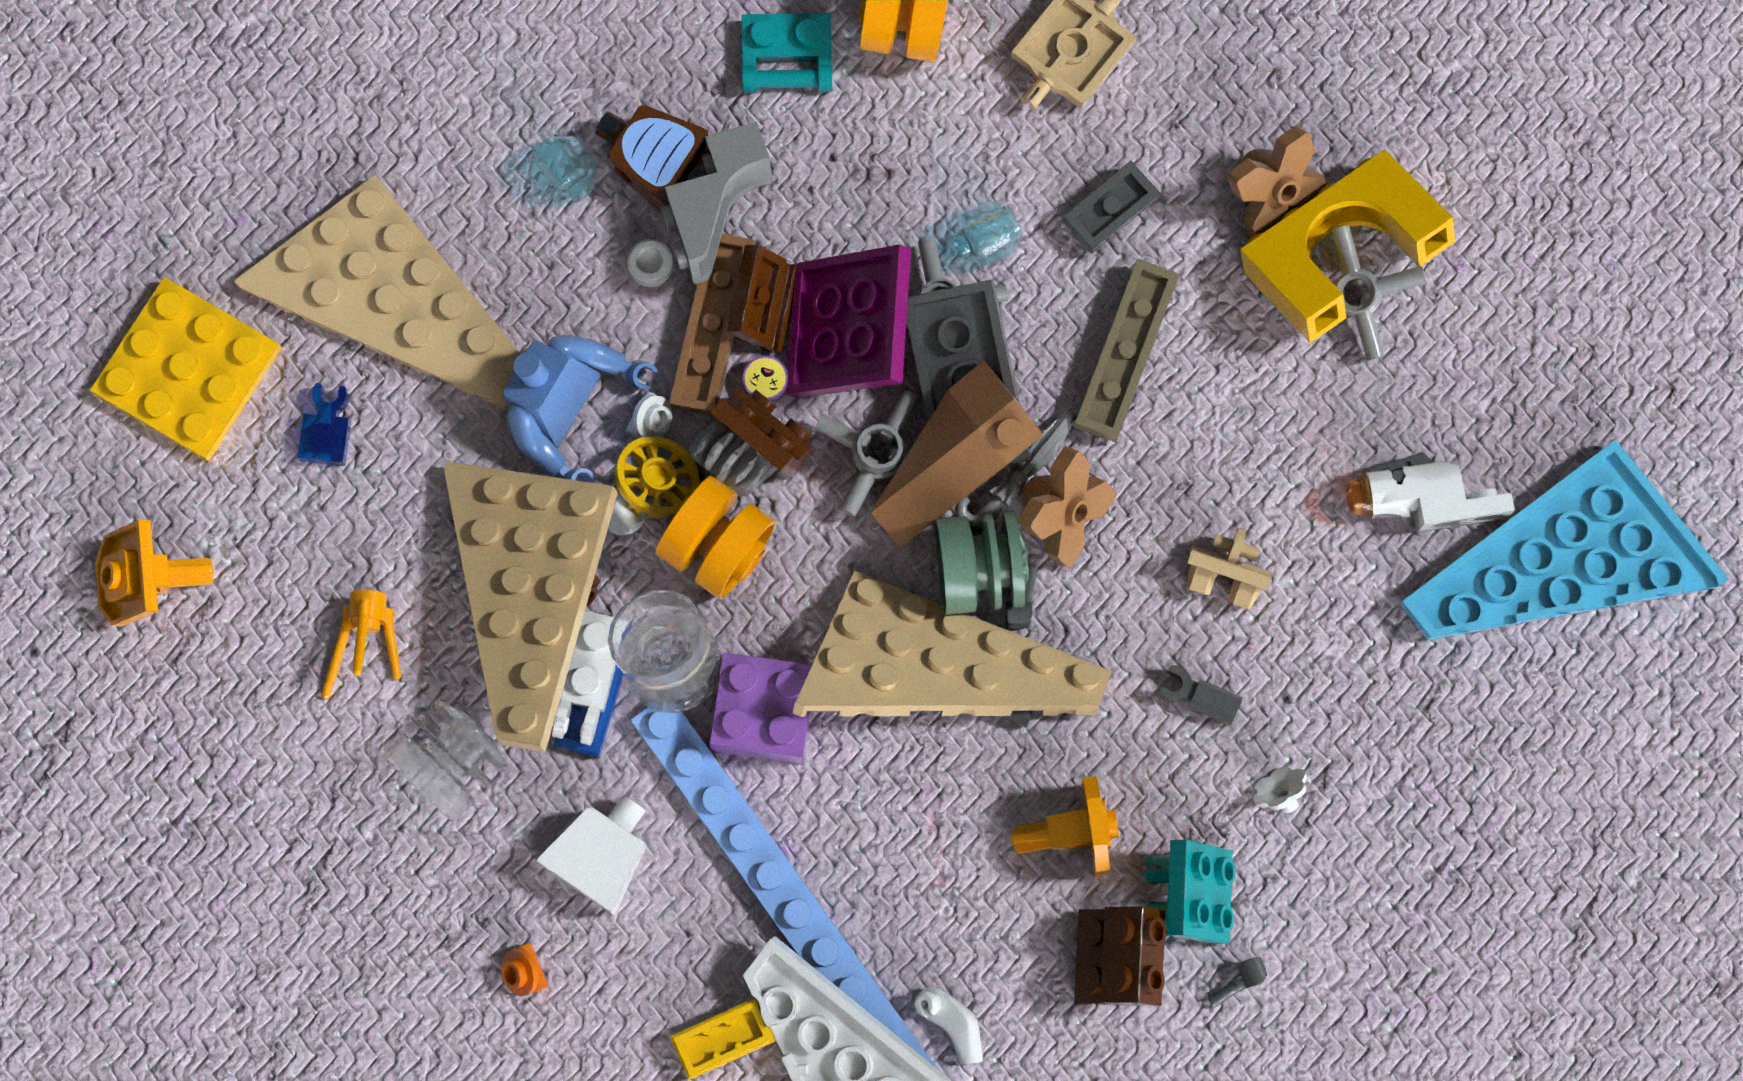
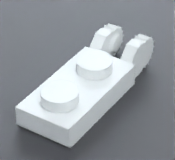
M590 611L584 612L554 720L553 737L563 738L569 727L572 706L576 705L588 708L585 721L582 723L580 730V743L591 746L600 713L605 711L627 626L626 620Z

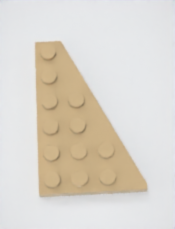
M373 175L234 280L236 285L245 294L249 293L274 304L276 308L288 313H294L304 318L305 321L336 335H343L365 345L366 348L374 352L394 358L395 361L425 375H432L456 386L457 389L483 398L488 403L507 411L509 409L502 397L503 390L514 373L513 363L517 356L520 355L519 351L376 175Z
M446 461L444 474L495 737L501 745L546 752L618 493L610 485Z
M854 571L795 702L792 713L801 717H805L807 711H838L839 716H855L863 713L870 716H909L911 711H940L941 716H957L963 713L973 716H1011L1012 711H1041L1042 716H1057L1061 713H1069L1074 716H1096L1112 671L965 613L945 615L942 604Z

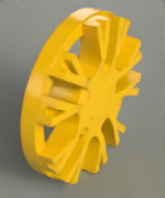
M659 436L641 437L629 443L618 457L614 469V485L617 486V493L621 492L622 496L630 504L628 507L635 509V513L643 512L648 514L647 518L650 519L655 517V519L659 520L661 517L676 515L700 483L699 471L691 455L676 442ZM641 447L646 448L649 457L648 460L646 459V456ZM658 447L672 452L669 460L657 456ZM629 454L639 463L640 467H635L625 462ZM682 460L685 466L675 470L673 465ZM625 475L637 476V478H625ZM690 478V488L679 485L676 479ZM630 488H639L641 495L637 497ZM647 495L653 496L651 504L645 502ZM659 498H664L670 506L660 507Z

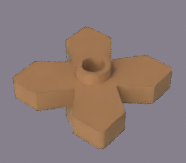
M1295 125L1278 137L1273 151L1254 149L1243 157L1238 166L1227 173V179L1233 194L1242 201H1251L1242 218L1250 237L1258 233H1264L1280 222L1287 213L1289 205L1298 208L1302 207L1315 198L1327 185L1323 175L1315 169H1306L1315 153V148L1310 134L1299 125Z
M1064 446L1051 466V475L1035 476L1025 485L1021 496L1024 509L1017 522L1029 535L1041 540L1046 538L1045 552L1054 562L1071 568L1084 548V523L1088 520L1104 517L1115 500L1117 493L1107 481L1095 476L1089 477L1091 463L1080 451Z

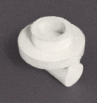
M645 391L642 399L634 409L633 416L625 432L637 439L646 436L663 437L672 423V408L669 402L662 396Z
M618 492L608 530L616 535H629L642 526L646 514L643 512L637 514L635 509H630L628 507L630 504L622 496L621 492Z

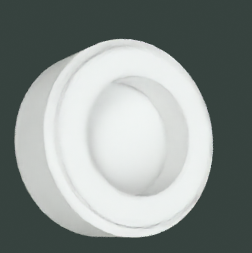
M654 239L642 240L636 243L629 251L627 257L628 270L633 280L638 284L646 287H655L663 284L670 277L673 270L672 255L668 247L662 242Z

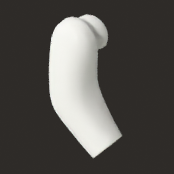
M936 987L923 989L917 995L914 1002L917 1014L927 1018L948 1033L954 1045L959 1065L983 1062L980 1031L976 1016L943 990Z

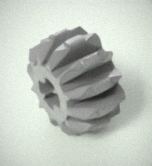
M712 421L707 429H703L696 437V442L690 449L691 456L696 462L741 496H747L754 487L757 488L764 479V474L770 468L766 458L722 422Z

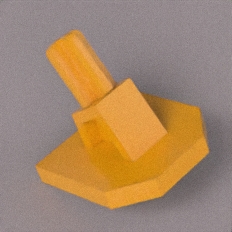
M136 520L104 535L95 561L98 608L111 626H125L158 612L157 594L167 593L169 587L210 585L213 583L214 578L213 564L209 558L167 560V555L153 554L151 520Z
M1097 776L1082 778L1081 789L1084 809L1046 816V821L1019 825L1013 828L1012 836H1010L1011 844L1014 845L1017 853L1022 854L1049 848L1067 850L1090 846L1094 878L1109 875L1110 862L1108 850L1111 849V838H1118L1119 832L1115 809L1106 810L1105 800H1101Z

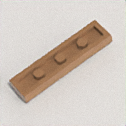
M722 234L711 276L708 280L697 284L669 404L671 408L714 416L710 411L720 400L734 341V335L727 332L739 269L745 245H756L753 239Z

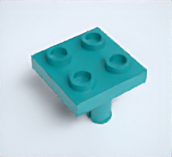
M1170 840V855L1151 854L1146 858L1145 866H1155V868L1161 869L1145 870L1147 882L1151 885L1169 883L1168 902L1148 901L1144 906L1166 910L1165 925L1168 936L1210 944H1230V931L1234 924V913L1231 907V884L1234 882L1236 874L1235 864L1232 860V850L1190 840Z

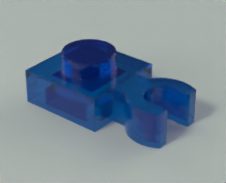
M316 383L312 390V399L318 408L317 415L303 414L297 458L300 462L346 466L352 422L349 418L339 417V413L344 411L349 403L348 390L345 386H339L337 399L333 402L323 401L324 387L322 384Z

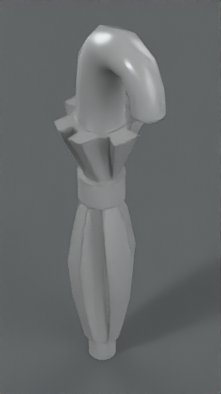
M1069 409L1063 417L1060 416L1042 430L1043 436L1029 447L1031 459L1019 462L1017 469H1014L1007 477L1008 480L986 490L990 494V499L977 514L972 515L967 511L970 500L968 497H965L956 504L954 515L956 517L966 516L971 531L975 532L982 528L983 514L991 513L993 520H995L1004 509L1012 511L1018 490L1026 484L1029 477L1035 475L1052 460L1071 429V423L1076 419L1077 414Z

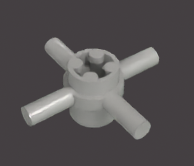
M903 390L885 425L875 424L866 428L861 433L825 414H822L815 427L816 431L852 449L853 463L858 474L839 507L845 514L855 517L874 481H887L891 479L907 456L906 444L900 434L919 401V397L914 393ZM881 442L887 444L890 447L887 452L888 462L878 464V460L864 455L868 447L872 450H877L880 448Z

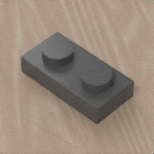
M1130 161L1063 216L1062 222L1084 247L1093 254L1156 202L1161 193L1138 167Z

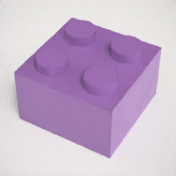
M724 652L710 738L711 751L803 765L811 711H807L805 717L798 716L792 712L812 665Z

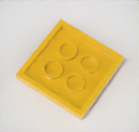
M163 277L90 391L110 405L209 462L282 347L269 337L168 278Z

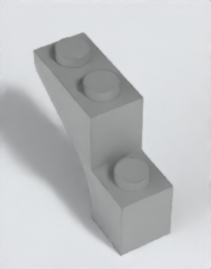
M757 122L705 136L708 154L701 156L705 176L665 187L668 205L660 207L667 232L676 231L679 242L672 243L675 257L680 270L689 269L693 284L704 282L711 276L727 215L732 205L747 192L773 183L770 158Z

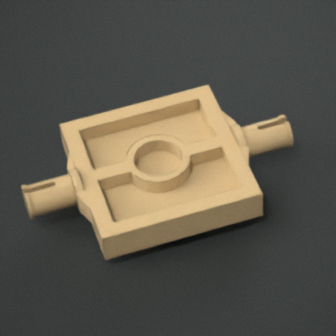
M1053 0L1011 52V58L1031 72L1035 79L1025 94L1020 97V100L1025 105L1029 103L1028 108L1035 110L1049 91L1061 94L1081 110L1135 44L1136 36L1122 27L1112 14L1122 0H1099V2L1093 0Z

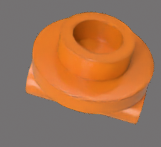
M531 943L510 950L504 955L501 977L504 984L514 994L525 996L549 987Z

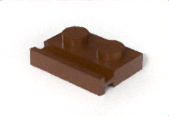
M759 244L745 245L727 332L754 346L763 347L766 352H782L793 300L797 265L788 264L787 259Z

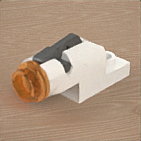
M1423 452L1371 468L1367 473L1357 474L1356 479L1346 481V499L1351 516L1362 515L1363 519L1411 517L1410 512H1413L1416 533L1506 520L1515 511L1512 493L1497 495L1495 488L1472 492L1469 494L1470 499H1466L1459 465L1448 462H1433Z

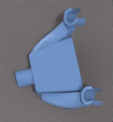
M556 336L551 338L547 345L539 341L532 342L527 352L518 355L513 363L514 373L504 388L502 396L509 408L507 418L516 447L525 457L551 477L557 474L563 479L575 480L578 475L585 482L595 483V475L587 468L571 469L565 464L567 459L557 449L601 376L594 369L616 376L620 372L625 375V379L630 385L647 390L651 387L639 383L637 374L642 368L657 373L656 367L642 360L626 361L625 354L581 336Z

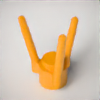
M355 590L350 592L349 606L343 607L342 624L321 693L323 699H328L331 695L351 627L356 632L353 675L360 676L362 673L367 634L380 632V625H383L392 677L395 680L401 678L394 631L395 610L386 608L387 595L385 593L373 590Z

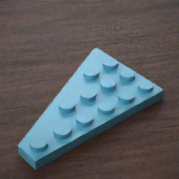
M1615 439L1405 598L1399 605L1426 639L1433 640L1715 589L1727 582L1729 578Z

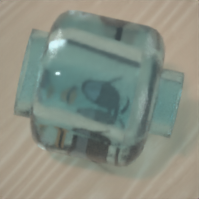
M558 134L552 135L533 151L531 157L534 161L531 164V175L552 200L562 202L572 199L573 202H578L589 195L594 189L595 185L592 180L597 173L598 165L582 144L573 136L561 137Z
M988 201L958 217V233L952 236V240L963 261L971 258L977 266L984 268L1016 252L1018 248L1017 239L1023 236L1020 225L1008 205L1002 207L995 201Z

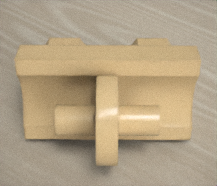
M1239 527L1233 539L1219 534L1215 536L1212 547L1228 552L1227 556L1192 544L1188 554L1187 563L1190 564L1187 580L1188 589L1210 595L1217 574L1232 578L1234 581L1227 602L1245 609H1251L1261 589L1267 590L1271 576L1269 570L1238 560V557L1241 556L1256 562L1260 551L1259 548L1244 543L1247 530Z

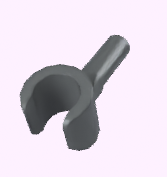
M1028 566L1029 580L1025 590L1024 607L1012 608L1010 602H1006L1007 629H1025L1031 623L1033 612L1032 593L1038 572L1036 567Z
M1255 957L1237 964L1242 978L1231 982L1208 998L1214 1008L1239 991L1241 992L1244 989L1264 982L1267 972L1261 957Z

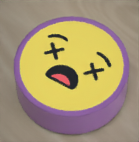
M760 356L751 360L745 367L743 387L749 396L756 389L773 403L779 400L787 390L788 373L783 363L771 356Z

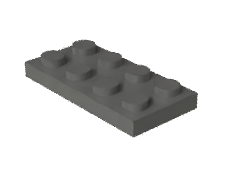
M994 279L908 296L907 325L928 421L947 390L983 360L1019 402ZM1029 447L1009 464L1029 461L1031 459Z

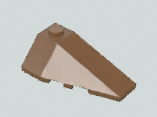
M984 360L947 390L871 511V514L899 548L1043 436L1040 427Z

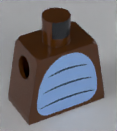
M640 105L629 122L607 111L598 123L595 134L613 144L607 156L610 169L661 212L660 207L668 205L665 187L684 182L688 179L707 149L705 136H708V130L649 106Z

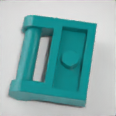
M831 13L742 14L743 93H756L757 88L819 87V92H832ZM818 62V69L756 70V63Z

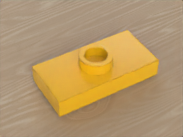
M756 998L670 1036L689 1081L776 1042L770 1027L766 1026L760 1013L761 1007Z

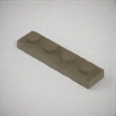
M1137 258L1074 428L1115 443L1117 442L1180 274Z

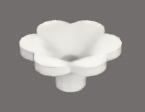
M1285 766L1274 770L1270 776L1260 779L1255 785L1257 793L1253 798L1256 806L1259 808L1270 807L1272 810L1281 809L1284 813H1291L1299 806L1297 799L1306 792L1304 783L1307 780V775L1305 771L1300 768L1291 771L1289 767Z

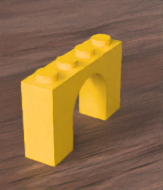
M1385 149L1372 158L1362 160L1351 173L1336 183L1326 185L1315 198L1300 208L1290 210L1280 222L1264 233H1258L1251 237L1246 245L1240 249L1245 275L1309 343H1312L1347 318L1343 293L1311 260L1315 247L1324 237L1332 233V229L1346 225L1367 226L1377 229L1389 236L1418 267L1455 243L1453 216Z

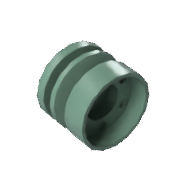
M1015 511L1002 512V533L995 532L992 514H983L981 535L975 536L972 535L966 516L935 519L938 572L945 615L976 612L978 591L987 590L994 610H999L1002 607L1001 588H1008L1012 608L1024 607L1025 590L1029 580L1028 557L1025 538L1018 526Z

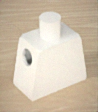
M624 795L619 799L608 817L589 806L540 855L537 862L540 866L614 915L646 848L643 841L631 834L646 810Z

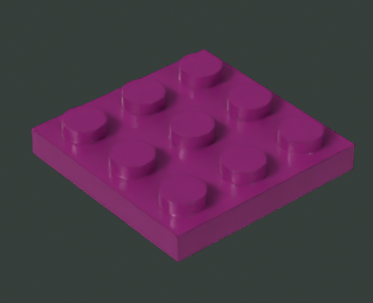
M899 244L796 263L787 395L795 398H805L903 383L911 260L910 248Z

